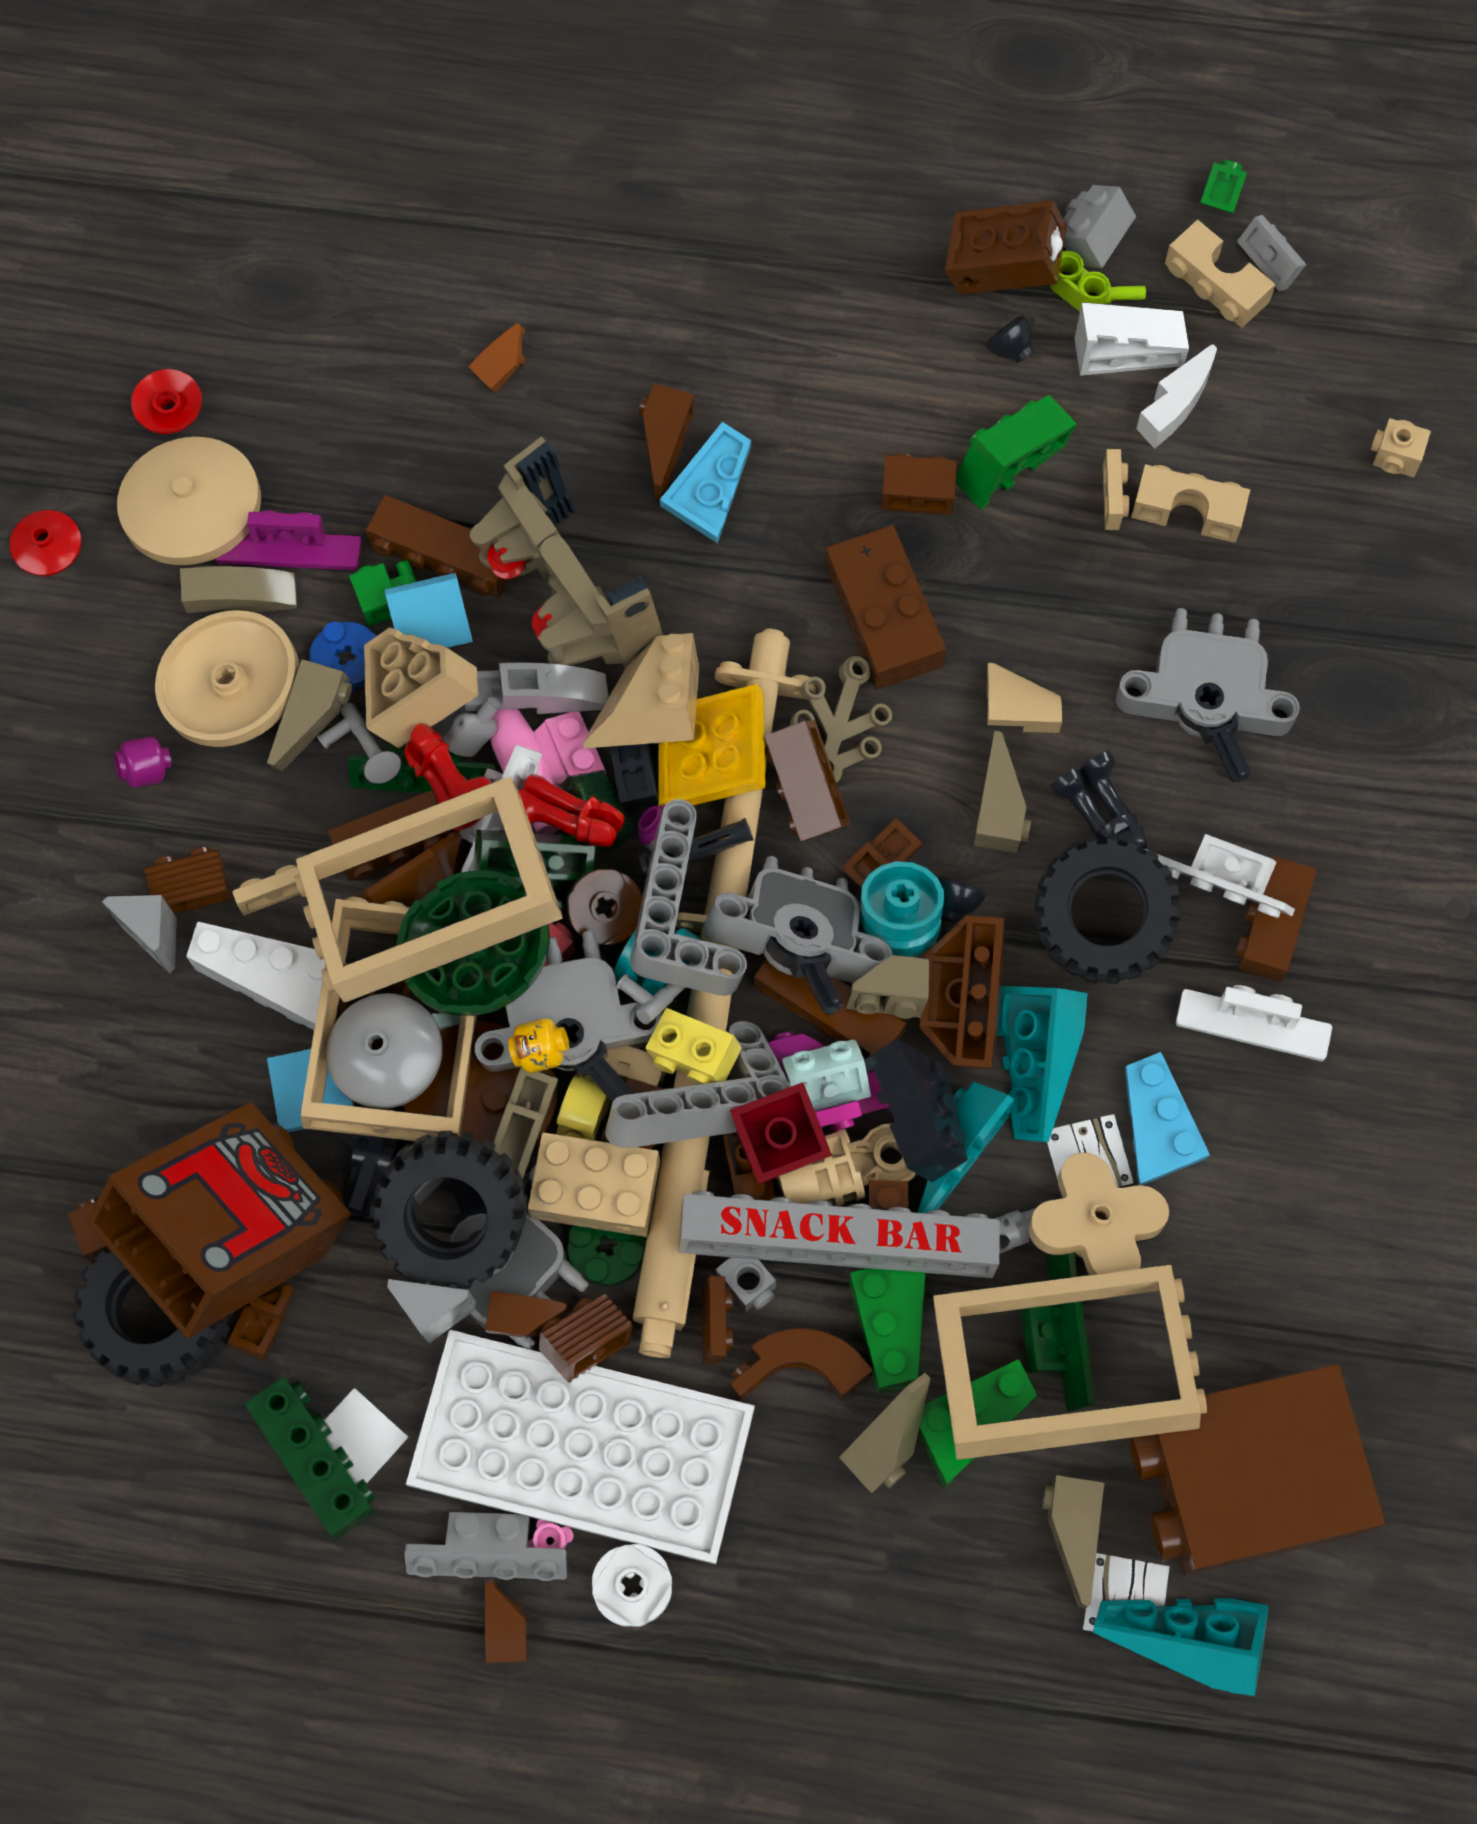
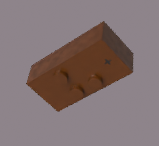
M894 525L826 547L825 568L861 655L870 665V676L876 690L944 667L946 647Z

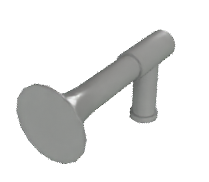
M354 703L343 705L341 713L344 719L323 734H319L317 738L324 748L328 749L331 744L352 731L369 758L364 767L366 779L372 783H384L391 780L398 774L401 768L399 756L394 752H382L370 731L366 729V722Z
M692 961L688 964L689 966H695ZM625 974L616 985L617 989L624 991L642 1005L636 1011V1015L639 1021L644 1024H649L685 988L668 983L655 995H651L633 981L628 974Z

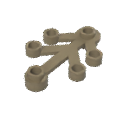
M860 656L849 657L839 668V678L843 682V687L834 715L823 695L826 686L822 679L810 677L801 686L802 696L810 702L826 735L824 748L836 783L842 776V769L862 760L871 761L879 756L882 750L878 739L866 737L858 744L857 748L837 755L841 742L873 727L882 728L892 719L891 709L885 704H877L869 710L868 714L848 722L858 688L869 679L871 674L869 663ZM853 664L861 668L862 675H857L853 672ZM808 685H816L818 694H812L808 689ZM800 710L792 716L790 726L798 723V717H804L807 721L815 720L810 711ZM878 710L884 714V721L877 720L875 711ZM865 743L873 746L874 754H868L865 751Z

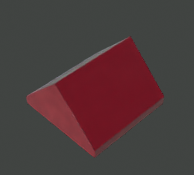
M803 1082L730 1110L743 1153L758 1185L832 1156Z

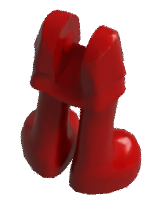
M424 723L414 727L404 753L410 767H414L416 778L424 776L430 783L439 804L492 784L491 780L485 776L470 780L466 779L456 768L449 753V745L442 740V736ZM483 817L453 829L456 831L466 830L479 822Z
M530 774L526 779L524 790H519L530 824L533 822L549 824L576 837V841L588 842L589 845L611 846L616 838V833L621 830L624 824V815L606 802L601 803L594 796L588 801L579 799L551 784L546 778L536 774Z

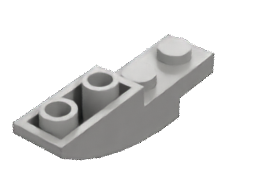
M499 663L498 670L477 671L478 696L464 705V712L479 711L489 697L499 701L501 705L499 710L536 708L537 714L602 710L609 698L606 674L560 664Z

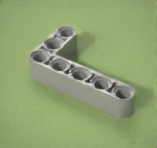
M674 799L665 805L656 829L630 957V965L634 972L644 978L727 996L737 990L747 968L744 955L739 950L674 934L696 823V810L694 806L683 799ZM671 821L679 822L681 825L673 824ZM665 853H671L676 858L669 857ZM657 885H664L670 890H663ZM651 917L659 918L664 923L654 922ZM644 951H652L657 955V957H651L647 955ZM682 959L692 961L695 966L686 965L682 962ZM719 969H727L733 975H726L722 973Z
M738 1021L730 1026L728 1032L735 1036L742 1048L729 1073L732 1080L617 1097L611 1106L605 1132L606 1138L616 1147L634 1148L734 1133L736 1129L730 1110L789 1088L790 1084L760 1028L751 1022Z

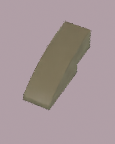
M232 566L180 568L181 601L187 613L224 610V612L240 610L257 613L297 608L296 578L293 572Z
M521 1067L494 1140V1144H496L494 1151L500 1156L506 1153L513 1161L511 1164L512 1170L514 1172L519 1171L523 1179L558 1079L540 1072L527 1073Z

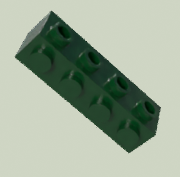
M283 1376L244 1404L329 1535L337 1540L376 1512L370 1503L376 1499V1496L364 1479L358 1482L349 1471L354 1466V1463L342 1446L337 1449L333 1447L327 1437L333 1431L320 1413L316 1416L312 1415L306 1406L311 1401V1398L301 1383L297 1381L292 1384Z

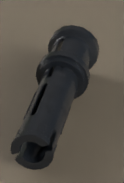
M746 818L693 838L690 849L693 851L689 854L688 864L718 854L747 841H753V835ZM727 836H730L729 838H726V839H724V840L718 841V842H716V843H713V844H711V845H708V846H705V847L701 848V846H704V845H706V844H709V843H712V842L717 841V840H719V839H722V838H725V837H727ZM642 851L638 853L647 878L652 852L646 854ZM665 853L669 857L676 858L671 853Z

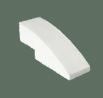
M1213 344L1158 383L1154 398L1155 402L1140 413L1136 429L1154 449L1173 434L1198 402L1207 383L1217 351Z

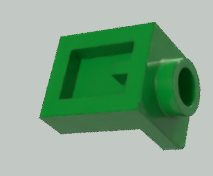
M1222 160L1221 164L1214 162L1200 205L1233 214L1247 172L1241 171L1242 165L1229 160Z

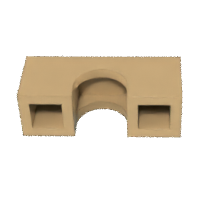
M1197 220L1169 245L1165 264L1174 276L1182 278L1191 285L1200 298L1209 300L1216 306L1225 319L1234 321L1243 328L1270 302L1276 284L1250 262L1241 271L1230 274L1218 270L1214 263L1219 258L1223 240Z
M1145 464L1131 518L1166 526L1170 512L1175 507L1189 505L1199 510L1202 514L1203 528L1201 535L1236 543L1251 489L1242 488L1234 482L1221 483L1209 480L1203 475L1196 473L1184 474L1175 472L1163 465L1150 466Z

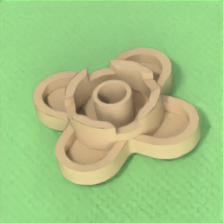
M1076 1153L1065 1160L1058 1174V1186L1062 1199L1046 1201L1035 1209L1028 1226L1031 1240L1040 1250L1048 1254L1063 1255L1075 1253L1077 1256L1082 1257L1089 1275L1140 1269L1141 1256L1136 1241L1151 1239L1162 1231L1169 1217V1207L1165 1198L1158 1191L1148 1186L1137 1185L1118 1188L1109 1166L1104 1160L1094 1154Z

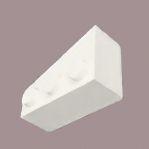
M1082 303L1075 334L1080 376L1179 367L1185 364L1189 345L1183 311Z

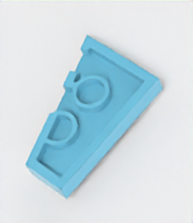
M722 422L661 497L660 506L718 544L751 449V440Z
M1159 1052L1127 1065L1125 1068V1079L1133 1129V1148L1136 1155L1138 1185H1145L1208 1159L1210 1154L1162 1053Z

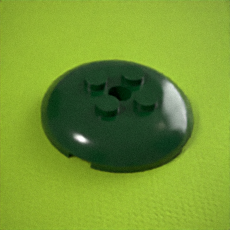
M486 870L461 872L444 878L435 883L436 888L420 901L416 899L401 923L396 946L525 897L527 894L524 885L509 875ZM549 924L412 976L404 981L419 1000L429 1007L446 1014L477 1016L497 1011L521 997L539 976L545 964L550 945Z

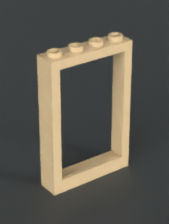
M511 776L296 859L300 874L294 876L301 896L307 897L309 905L303 907L310 927L316 928L318 935L312 938L313 945L320 960L324 959L327 966L326 969L322 970V976L330 992L336 990L344 1003L563 918L521 795ZM499 811L527 896L344 966L319 880Z
M349 897L346 900L336 899L332 926L344 966L351 929L398 935L401 923L410 907L394 901L385 902L384 904L368 903L367 900L359 897ZM323 979L300 1114L302 1127L305 1129L416 1141L417 1138L427 1134L431 1138L437 1137L440 1131L452 1130L453 1136L460 1137L477 1016H461L447 1117L323 1103L328 1074L326 1048L330 1032L336 1023L340 996L336 990L330 992Z
M1171 1265L933 1296L956 1460L1200 1429L1201 1414L1207 1413L1206 1398L1203 1388L1196 1389L1194 1376H1199L1196 1351L1189 1352L1186 1339H1192L1190 1319L1188 1314L1181 1315L1179 1303L1184 1302V1290L1181 1278L1174 1279ZM1160 1292L1180 1394L1179 1400L977 1425L961 1317L1132 1294Z

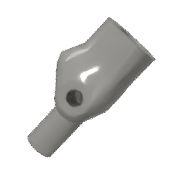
M489 697L477 714L460 713L455 716L452 727L443 738V741L449 745L450 752L467 757L475 756L481 747L496 734L497 723L492 717L501 707L498 700Z

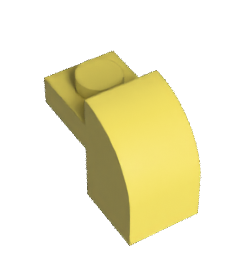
M576 1073L573 1077L558 1115L557 1124L559 1125L556 1135L596 1141L600 1124L609 1111L611 1101L587 1074L581 1078Z

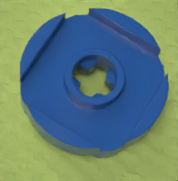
M330 622L325 625L323 631L313 641L309 654L310 662L343 671L351 678L349 682L352 684L351 693L357 692L356 689L365 686L364 645L374 639L376 635L370 629L358 623ZM345 651H351L352 655L356 657L355 660H348L346 665H341V660L338 656Z

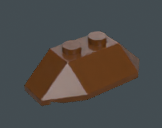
M455 830L446 838L354 897L363 898L368 903L384 904L385 902L394 901L402 903L406 907H411L416 899L420 901L436 888L435 883L460 873L465 851L462 835L459 831ZM361 931V932H367V933H373V934H379V935H385V936H391V937L395 935V934H386V933H378V932Z
M966 915L958 922V925L926 953L925 959H929V997L920 1018L919 1028L953 1066L992 1069L998 1037L1003 977L1004 918Z

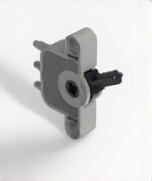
M769 856L766 859L763 870L759 872L748 897L728 892L721 893L716 897L704 923V931L710 939L718 943L758 955L764 953L768 962L777 970L793 975L794 978L805 977L821 1010L826 1015H833L836 1011L841 1010L843 1002L830 977L854 983L891 956L892 950L884 940L858 932L860 906L855 896L849 892L848 881L845 878L837 879L836 885L833 886L814 880L812 876L813 870L809 867L802 868L800 875L778 869L777 858Z

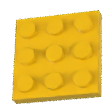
M758 684L697 699L694 740L659 743V806L667 804L674 799H683L694 806L765 788L764 690Z

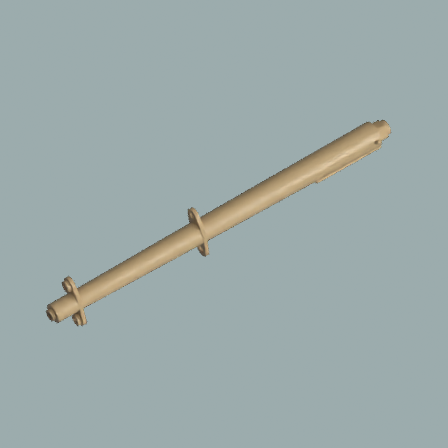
M765 629L763 632L755 635L749 669H742V666L738 663L725 661L716 669L714 677L716 681L725 685L743 688L758 684L764 690L765 745H767L765 735L772 733L777 695L805 699L801 693V686L810 678L805 675H795L792 678L785 676L790 640L784 636L783 632L776 629ZM809 684V691L815 694V685ZM765 754V773H766L767 757H766V754ZM763 789L726 797L720 828L746 818L754 840L715 854L704 915L678 913L676 927L701 933L700 938L702 941L731 947L710 939L704 931V923L719 894L728 892L747 897ZM727 836V837H725V838L719 839L718 841H721V840H724V839H726V838H729L730 836ZM721 968L722 973L733 975L729 970ZM691 989L686 1016L726 1032L732 994L721 996ZM676 1071L674 1088L696 1085L687 1079V1074ZM710 1136L663 1144L633 1313V1321L643 1325L639 1353L646 1356L670 1358L675 1330L681 1331L685 1325L696 1254L678 1253L681 1207L684 1194L707 1190L710 1171L705 1170Z

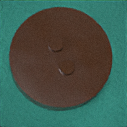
M476 1022L460 1137L463 1131L475 1134L473 1140L482 1144L485 1139L494 1143L521 1068L491 1072L480 1065L475 1053L477 1039L486 1032L509 1028L505 1025L491 1022ZM460 1024L440 1031L442 1058L438 1072L422 1094L402 1105L403 1112L447 1117ZM491 1043L484 1048L483 1056L488 1060H497L502 1056L504 1047L498 1043ZM553 1068L539 1071L555 1078ZM557 1086L532 1155L540 1147L542 1132L549 1133L552 1127L557 1101Z

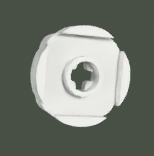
M641 1544L624 1545L608 1551L596 1565L592 1576V1594L600 1612L611 1622L623 1627H642L656 1620L667 1608L672 1595V1577L665 1560L655 1550ZM635 1574L639 1575L642 1578L639 1583L643 1588L642 1592L639 1595L632 1593L630 1597L623 1594L625 1586L621 1583L622 1579L625 1576L632 1579Z

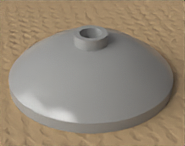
M391 993L366 997L346 1009L334 1024L326 1048L328 1070L338 1089L357 1104L375 1109L395 1108L417 1098L435 1078L442 1058V1038L438 1025L431 1014L413 999ZM376 1039H383L382 1047L378 1050H372L373 1042Z

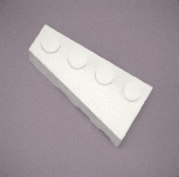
M197 922L186 956L195 970L235 991L253 998L254 1001L265 1007H270L284 1014L288 1019L298 1024H303L312 1030L315 1029L323 981L322 970L325 968V960H320L315 949Z

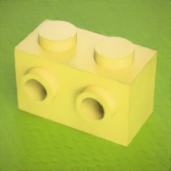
M668 1008L664 1010L646 1046V1050L654 1060V1066L670 1074H674L675 1070L687 1074V1079L696 1085L726 1081L742 1049L733 1034Z

